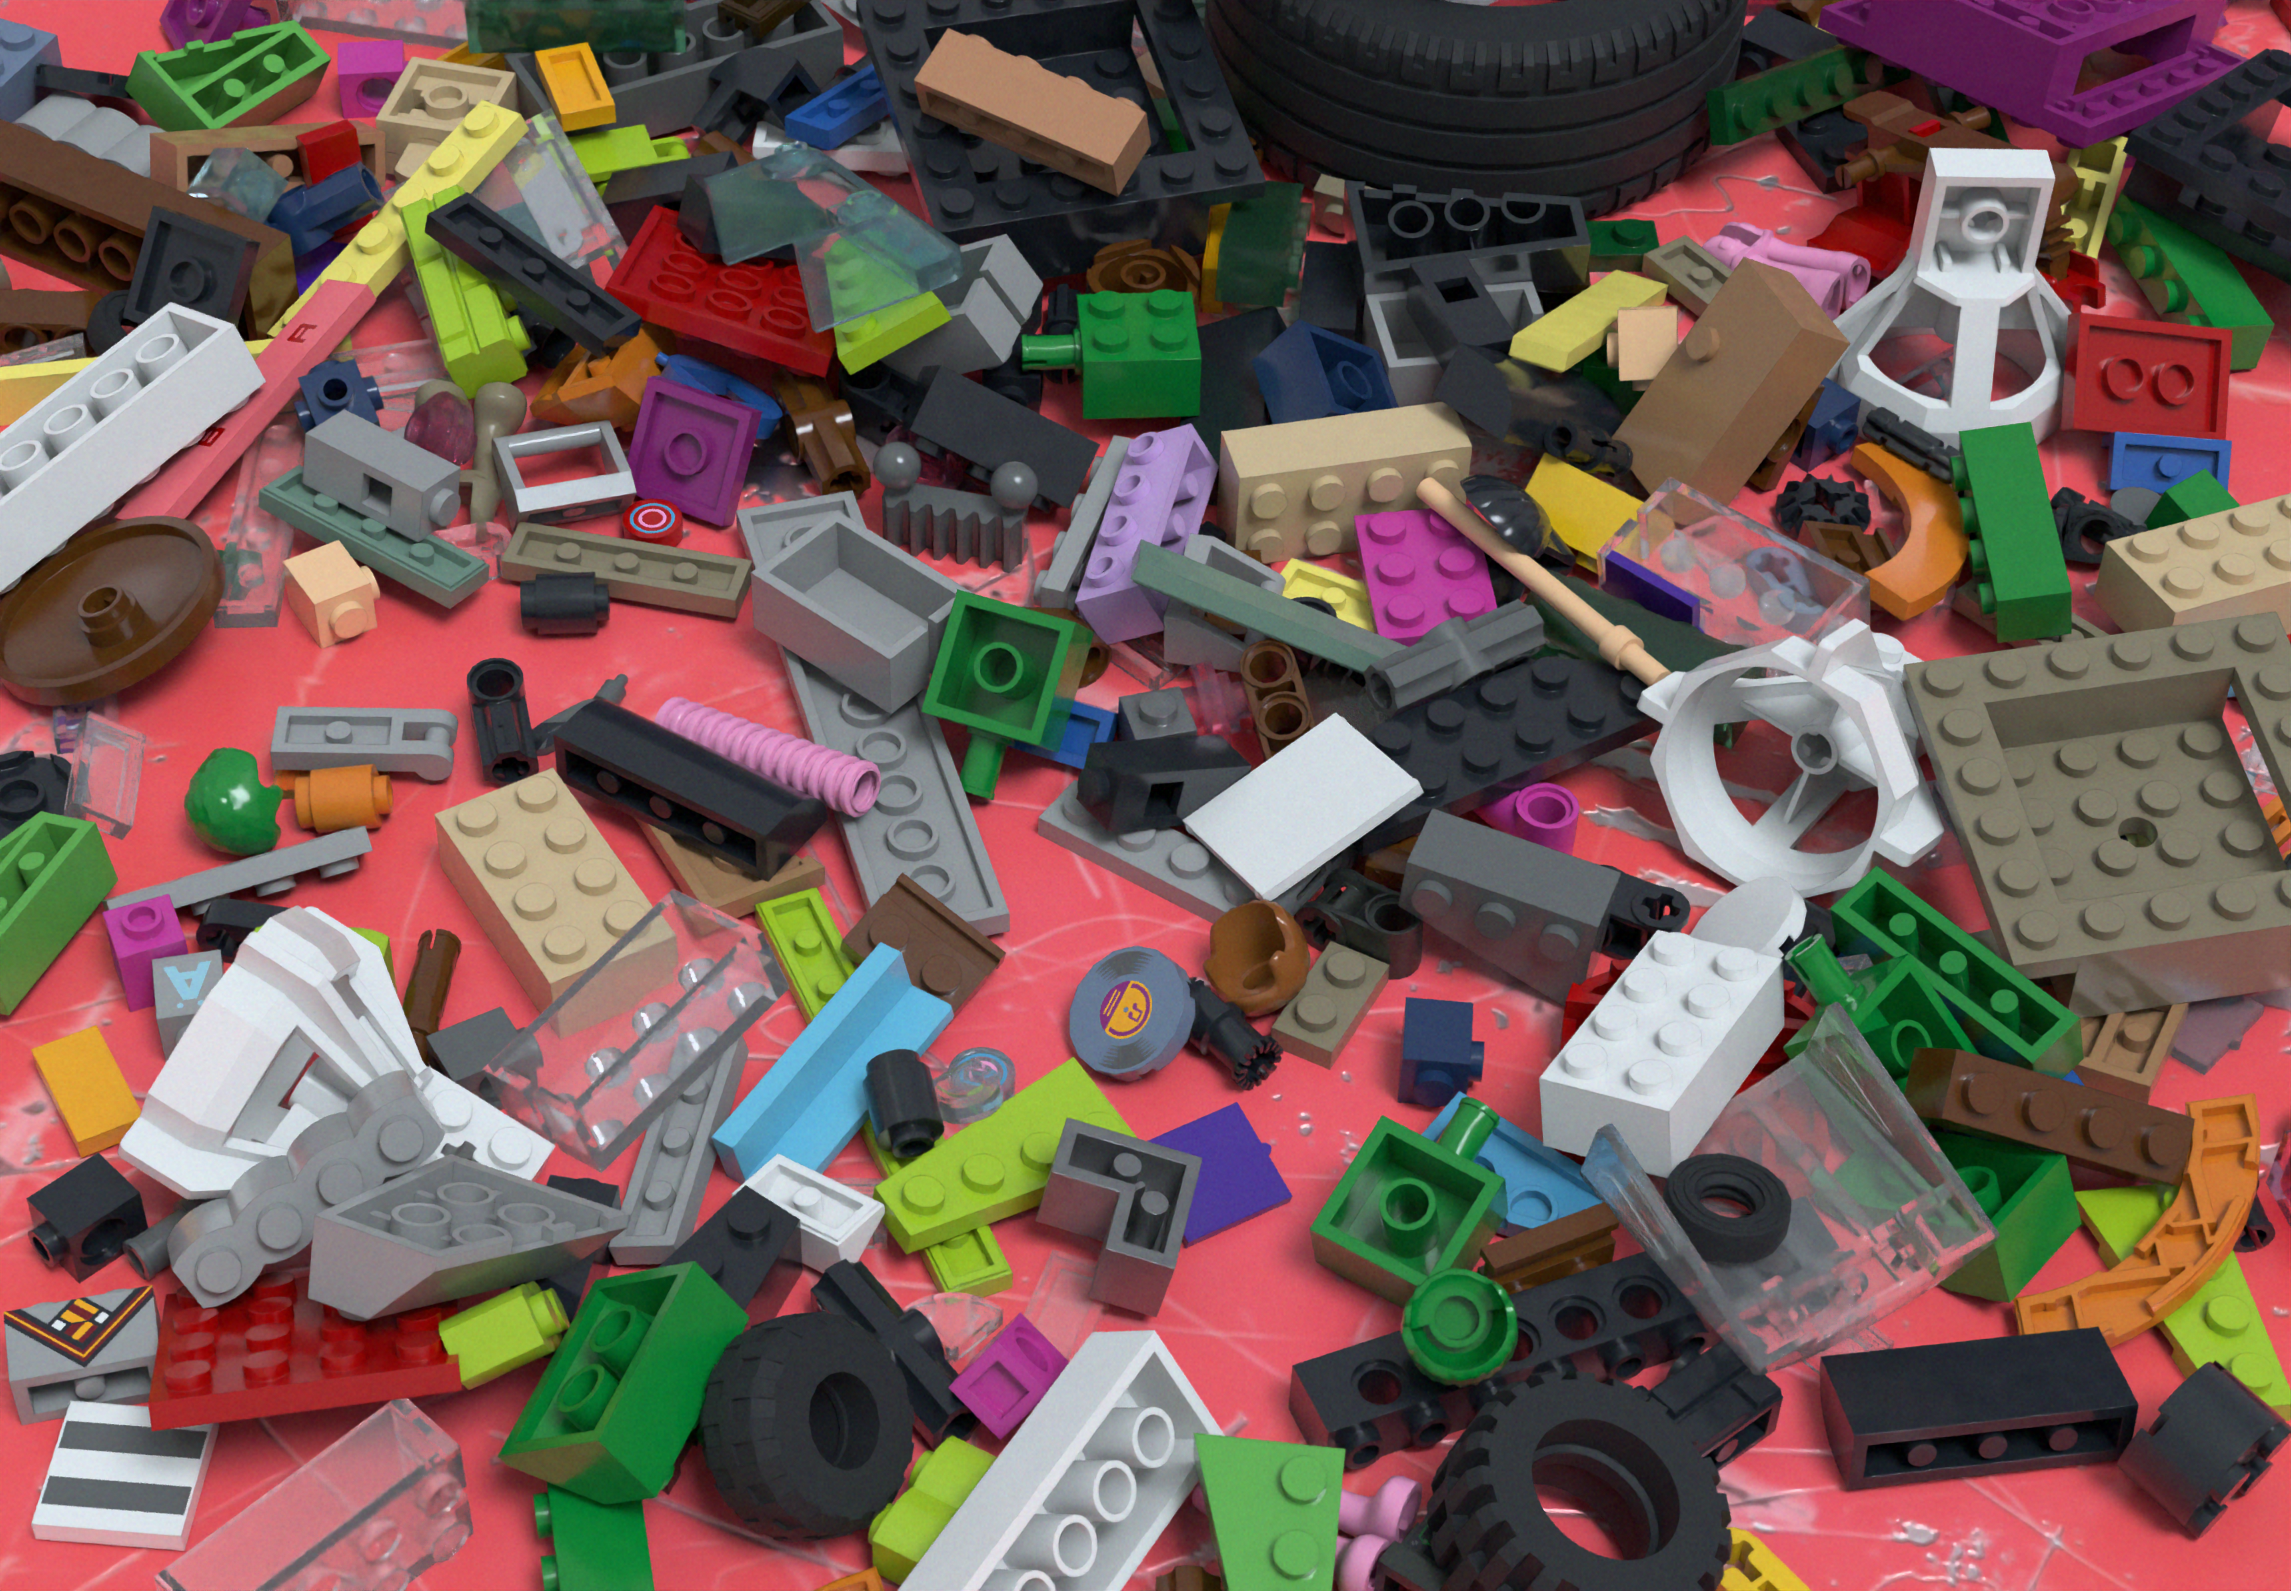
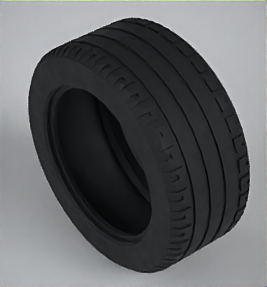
M1205 0L1204 30L1246 133L1257 143L1253 146V149L1255 151L1262 149L1264 160L1309 190L1314 191L1321 174L1342 180L1365 182V186L1378 190L1393 191V184L1417 185L1416 192L1451 195V189L1458 188L1473 189V194L1488 198H1502L1505 192L1579 197L1584 218L1587 220L1615 211L1654 194L1660 188L1672 183L1676 177L1683 175L1707 151L1711 144L1706 91L1729 84L1735 80L1748 0H1567L1531 6H1484L1444 0Z

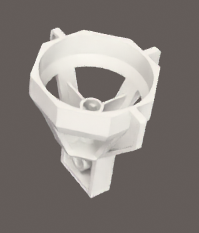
M1929 148L1910 246L1906 251L1907 256L1894 273L1832 321L1851 344L1826 377L1861 399L1856 423L1859 428L1858 436L1868 442L1872 441L1864 436L1862 427L1866 422L1867 414L1879 407H1884L1900 417L1899 423L1902 424L1904 420H1907L1944 442V449L1950 445L1959 450V431L2031 422L2036 445H2038L2059 428L2062 416L2068 315L2072 313L2035 267L2055 182V175L2047 150ZM1907 335H1937L1941 340L1953 344L1954 353L1949 401L1924 396L1897 384L1874 365L1868 356L1878 342ZM1997 351L2022 367L2035 382L2016 395L1991 401L1995 353Z
M1855 618L1823 638L1818 646L1806 639L1793 635L1707 660L1689 672L1675 671L1643 690L1637 703V708L1663 724L1649 760L1685 854L1736 886L1759 877L1778 876L1788 881L1804 899L1854 887L1876 865L1881 868L1885 858L1902 867H1909L1940 843L1945 829L1917 759L1927 751L1901 682L1904 664L1924 661L1905 651L1902 643L1894 637L1883 633H1874L1869 625ZM1753 667L1773 668L1794 674L1791 676L1761 679L1739 678ZM1763 719L1793 737L1791 741L1792 756L1798 766L1804 771L1754 826L1738 811L1721 782L1716 767L1713 747L1715 724ZM1875 786L1878 787L1879 798L1876 822L1871 837L1866 841L1841 852L1826 854L1806 853L1793 849L1847 789L1855 792Z
M296 905L270 917L258 933L251 932L239 946L234 963L207 995L147 1093L140 1117L122 1138L118 1148V1155L187 1200L226 1198L234 1183L251 1167L266 1159L286 1155L293 1141L308 1126L326 1116L346 1112L352 1099L364 1086L384 1074L398 1070H406L433 1105L445 1136L435 1152L422 1164L403 1174L385 1177L382 1184L449 1154L536 1182L556 1145L434 1070L431 1066L427 1067L422 1061L379 947L318 908L308 906L303 909ZM314 1053L319 1055L320 1057L312 1063L294 1089L288 1101V1105L292 1108L288 1110L280 1107L290 1094Z

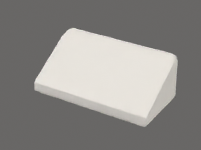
M780 1154L775 1155L732 1193L733 1197L746 1185L799 1218L802 1263L822 1273L845 1258L848 1262H858L885 1214L884 1204Z

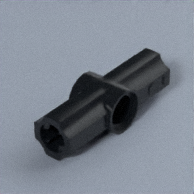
M845 1258L827 1268L819 1282L810 1289L811 1305L817 1312L827 1311L828 1314L845 1315L857 1321L869 1333H873L891 1352L892 1355L890 1357L896 1367L902 1370L908 1385L906 1390L910 1405H913L915 1424L913 1426L933 1449H937L950 1436L957 1437L965 1442L968 1441L973 1431L982 1421L948 1388L959 1374L945 1359L941 1340L927 1317L915 1308L905 1312L861 1261L852 1263L848 1262Z

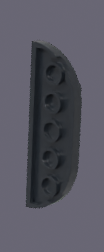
M1546 656L1539 658L1535 662L1510 668L1386 720L1374 728L1365 738L1411 777L1417 779L1424 793L1353 843L1354 847L1363 857L1421 832L1432 808L1454 816L1462 815L1661 730L1663 727L1662 723L1637 708L1641 693L1648 686L1627 669L1618 670L1613 665L1596 661Z

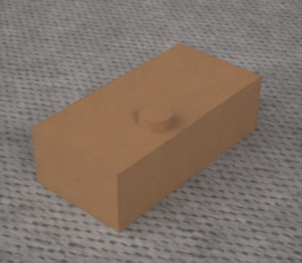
M1743 257L1611 439L1620 440L1631 448L1633 463L1630 469L1664 514L1713 527L1851 343L1792 273Z

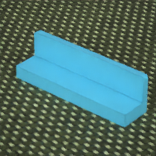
M880 942L714 1133L712 1140L727 1177L743 1184L777 1154L822 1174L870 1118L862 1085L867 1076V1063L881 1053L896 1049L913 1050L921 1057L954 1018V1013L949 1003L911 984L902 952Z

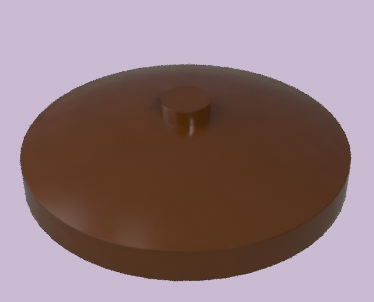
M171 516L136 517L92 530L68 542L58 553L42 559L21 577L20 582L0 602V681L11 694L23 701L46 706H61L88 702L113 694L139 682L162 668L200 634L221 601L226 581L225 567L220 554L209 536L202 528L185 519Z

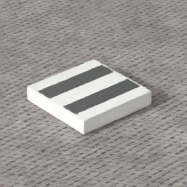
M70 1401L31 1523L35 1539L185 1551L218 1435L219 1423L152 1431L149 1407Z

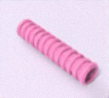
M672 697L667 700L659 709L654 721L822 801L825 806L837 812L843 811L852 817H861L866 814L874 805L879 794L881 775L878 766L871 761L860 760L851 754L845 755L839 750L828 749L821 744H813L804 738L798 739L792 734L781 733L774 728H766L757 722L751 723L742 717L736 718L730 713L720 712L713 707H705L698 702H690L683 697Z

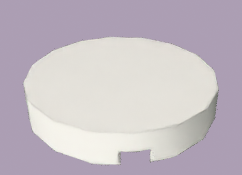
M1778 876L1759 877L1739 885L1720 898L1700 918L1689 936L1729 947H1745L1753 950L1755 953L1782 958L1784 954L1779 947L1786 941L1788 936L1794 942L1798 939L1803 930L1807 909L1802 896L1788 881Z

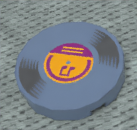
M1132 946L1113 951L1094 964L1078 985L1069 1011L1070 1037L1078 1056L1094 1070L1106 1077L1127 1082L1142 1079L1138 1075L1145 1074L1151 1069L1158 1072L1170 1064L1187 1042L1195 1019V999L1190 997V988L1187 982L1191 983L1186 971L1162 952L1141 946Z

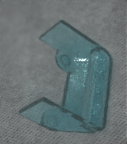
M794 141L782 144L770 156L704 179L723 262L729 266L793 243L811 327L816 333L950 284L961 278L965 272L961 248L958 244L820 150L808 147L806 142Z

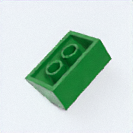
M695 1261L595 1280L498 1457L507 1466L605 1505L656 1498L658 1493L671 1480L674 1473V1463L690 1432L700 1423V1410L705 1405L707 1394L704 1390L714 1365L718 1363L723 1355L724 1348L736 1335L742 1334L750 1317Z

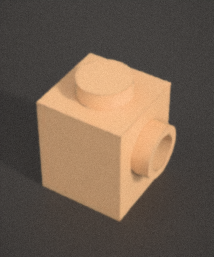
M1678 305L1621 307L1618 309V332L1607 333L1608 368L1619 367V381L1632 380L1633 391H1646L1679 346Z
M339 540L282 561L290 607L321 649L377 628L374 602L380 599L377 581L367 566L359 567Z

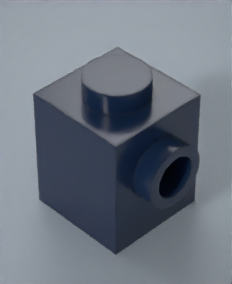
M1827 377L1821 382L1825 389L1789 460L1807 473L1834 455L1845 453L1854 443L1859 431L1856 423L1861 399Z
M1406 997L1401 1036L1397 1102L1422 1104L1429 1107H1446L1459 1091L1467 1095L1469 1081L1481 1082L1484 1062V1041H1472L1473 1003Z

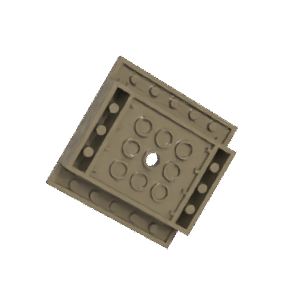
M2276 611L1904 664L1901 682L2003 961L2027 979L2050 977L2059 1003L2080 1019L2291 987V869L2287 870L2222 718L2231 684L2291 822V643ZM2139 834L2147 838L2152 844L2147 847H2134L2130 842L2121 839L2120 836Z

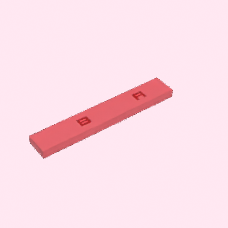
M327 279L256 358L255 362L266 382L250 394L249 400L244 406L234 412L226 413L208 427L201 440L190 447L179 450L160 466L159 472L148 480L114 517L115 520L118 522L144 516H171L186 519L300 389L298 378L307 375L310 369L323 363L372 308L377 299L370 287L366 284Z

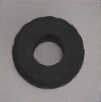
M827 1311L798 1313L780 1316L750 1326L749 1330L743 1334L736 1335L724 1348L725 1351L718 1363L714 1365L704 1390L707 1393L705 1405L700 1410V1429H703L704 1439L702 1452L706 1468L711 1470L716 1484H714L715 1488L729 1508H732L743 1520L744 1524L757 1533L773 1537V1540L809 1542L833 1539L850 1535L853 1531L869 1527L873 1520L886 1508L888 1503H893L906 1479L904 1477L905 1470L912 1461L915 1444L912 1442V1425L915 1424L913 1405H910L906 1390L908 1385L902 1370L896 1367L890 1357L892 1355L891 1352L873 1333H869L857 1321L845 1315L828 1314Z

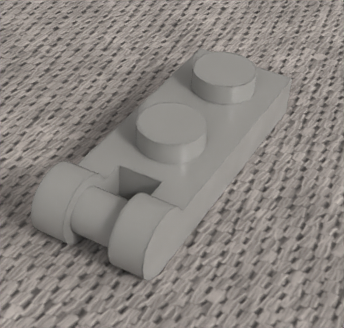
M278 706L270 750L273 770H314L374 763L378 771L416 772L427 780H443L452 773L454 752L450 746L455 743L457 738L458 720L451 712L442 709Z

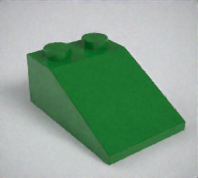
M1926 1129L1915 1142L1860 1158L1856 1155L1815 1197L1818 1210L1946 1289L2010 1303L2082 1224L2065 1154Z

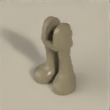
M444 380L428 381L416 391L414 406L416 417L432 436L433 454L460 467L463 444L469 422L467 396L461 387L452 382ZM487 383L478 389L474 400L475 442L472 470H460L458 494L461 498L460 504H470L471 534L473 538L477 539L487 538L495 519L497 507L504 499L492 452V438L514 435L522 426L527 411L525 395L519 388L509 383ZM451 523L439 528L432 535L443 538L449 537Z

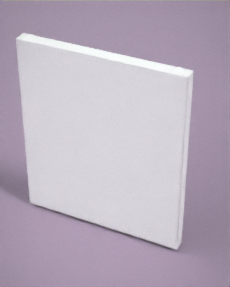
M1335 712L1182 821L1186 826L1187 832L1194 835L1252 890L1257 899L1272 901L1424 792L1417 779L1411 777L1352 727L1344 717L1339 716Z

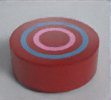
M657 498L640 500L630 505L623 514L624 539L676 547L683 538L682 512L670 501Z

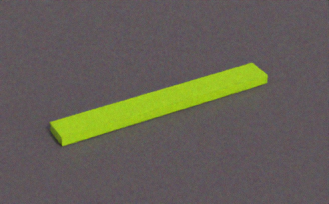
M817 887L755 904V920L807 1026L857 969L855 962L840 951L843 938ZM870 1118L859 1129L883 1181L922 1156L900 1158L892 1152L881 1150L876 1144ZM943 1135L934 1142V1146L931 1149L945 1141ZM989 1225L918 1250L946 1309L1013 1288V1272Z

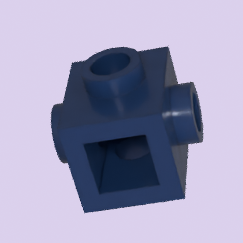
M355 359L343 363L336 360L326 361L314 366L307 375L298 378L302 399L294 401L293 405L304 435L344 409L380 427L376 411L384 409V404L373 375L362 378Z

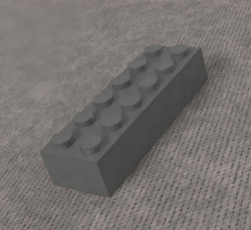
M700 0L504 55L505 71L516 73L519 112L529 128L527 134L536 147L537 142L642 124L645 125L651 138L661 134H671L678 129L692 126L690 124L692 119L718 88L708 75L722 61L746 49L756 47L772 48L799 60L820 89L834 79L835 72L844 65L843 28L820 0H811L759 39L752 36L751 26L745 31H741L735 28L734 19L727 24L718 20L717 4L723 0ZM588 42L615 103L616 122L562 132L536 70L535 52Z

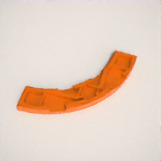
M1874 441L1855 446L1850 464L1872 481L1893 505L1903 510L1905 514L1903 526L1906 539L1903 548L1892 559L1864 573L1859 591L1901 621H1905L1939 603L1945 597L1947 589L1955 580L1959 579L1968 552L1970 533H1962L1958 507L1959 498L1949 484H1945L1930 475L1929 467L1923 471L1887 450L1885 441L1881 446Z
M2255 1093L2185 1102V1115L2194 1118L2195 1123L2183 1172V1181L2173 1205L2166 1209L2154 1227L2134 1246V1253L2107 1272L2098 1270L2071 1284L2038 1294L2014 1298L2013 1309L2018 1335L2099 1327L2109 1348H2112L2136 1337L2166 1319L2188 1302L2214 1276L2234 1248L2247 1222L2256 1195L2260 1171L2261 1143L2260 1118Z

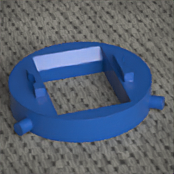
M662 352L658 353L655 362L664 367L660 376L714 395L728 396L732 399L731 401L762 411L755 439H768L772 436L782 416V410L775 402L773 396L767 395L760 388L741 376L709 361L683 354H675L669 357Z

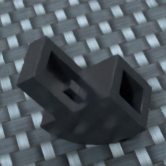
M750 48L728 57L708 75L718 88L690 124L700 137L717 130L723 136H728L742 146L755 130L758 122L765 121L785 131V116L820 96L822 91L799 60L772 48Z

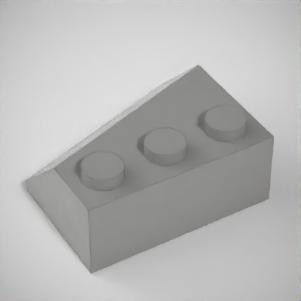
M449 1154L314 1215L308 1298L337 1308L338 1313L345 1318L364 1321L560 1275L629 1227L630 1214Z

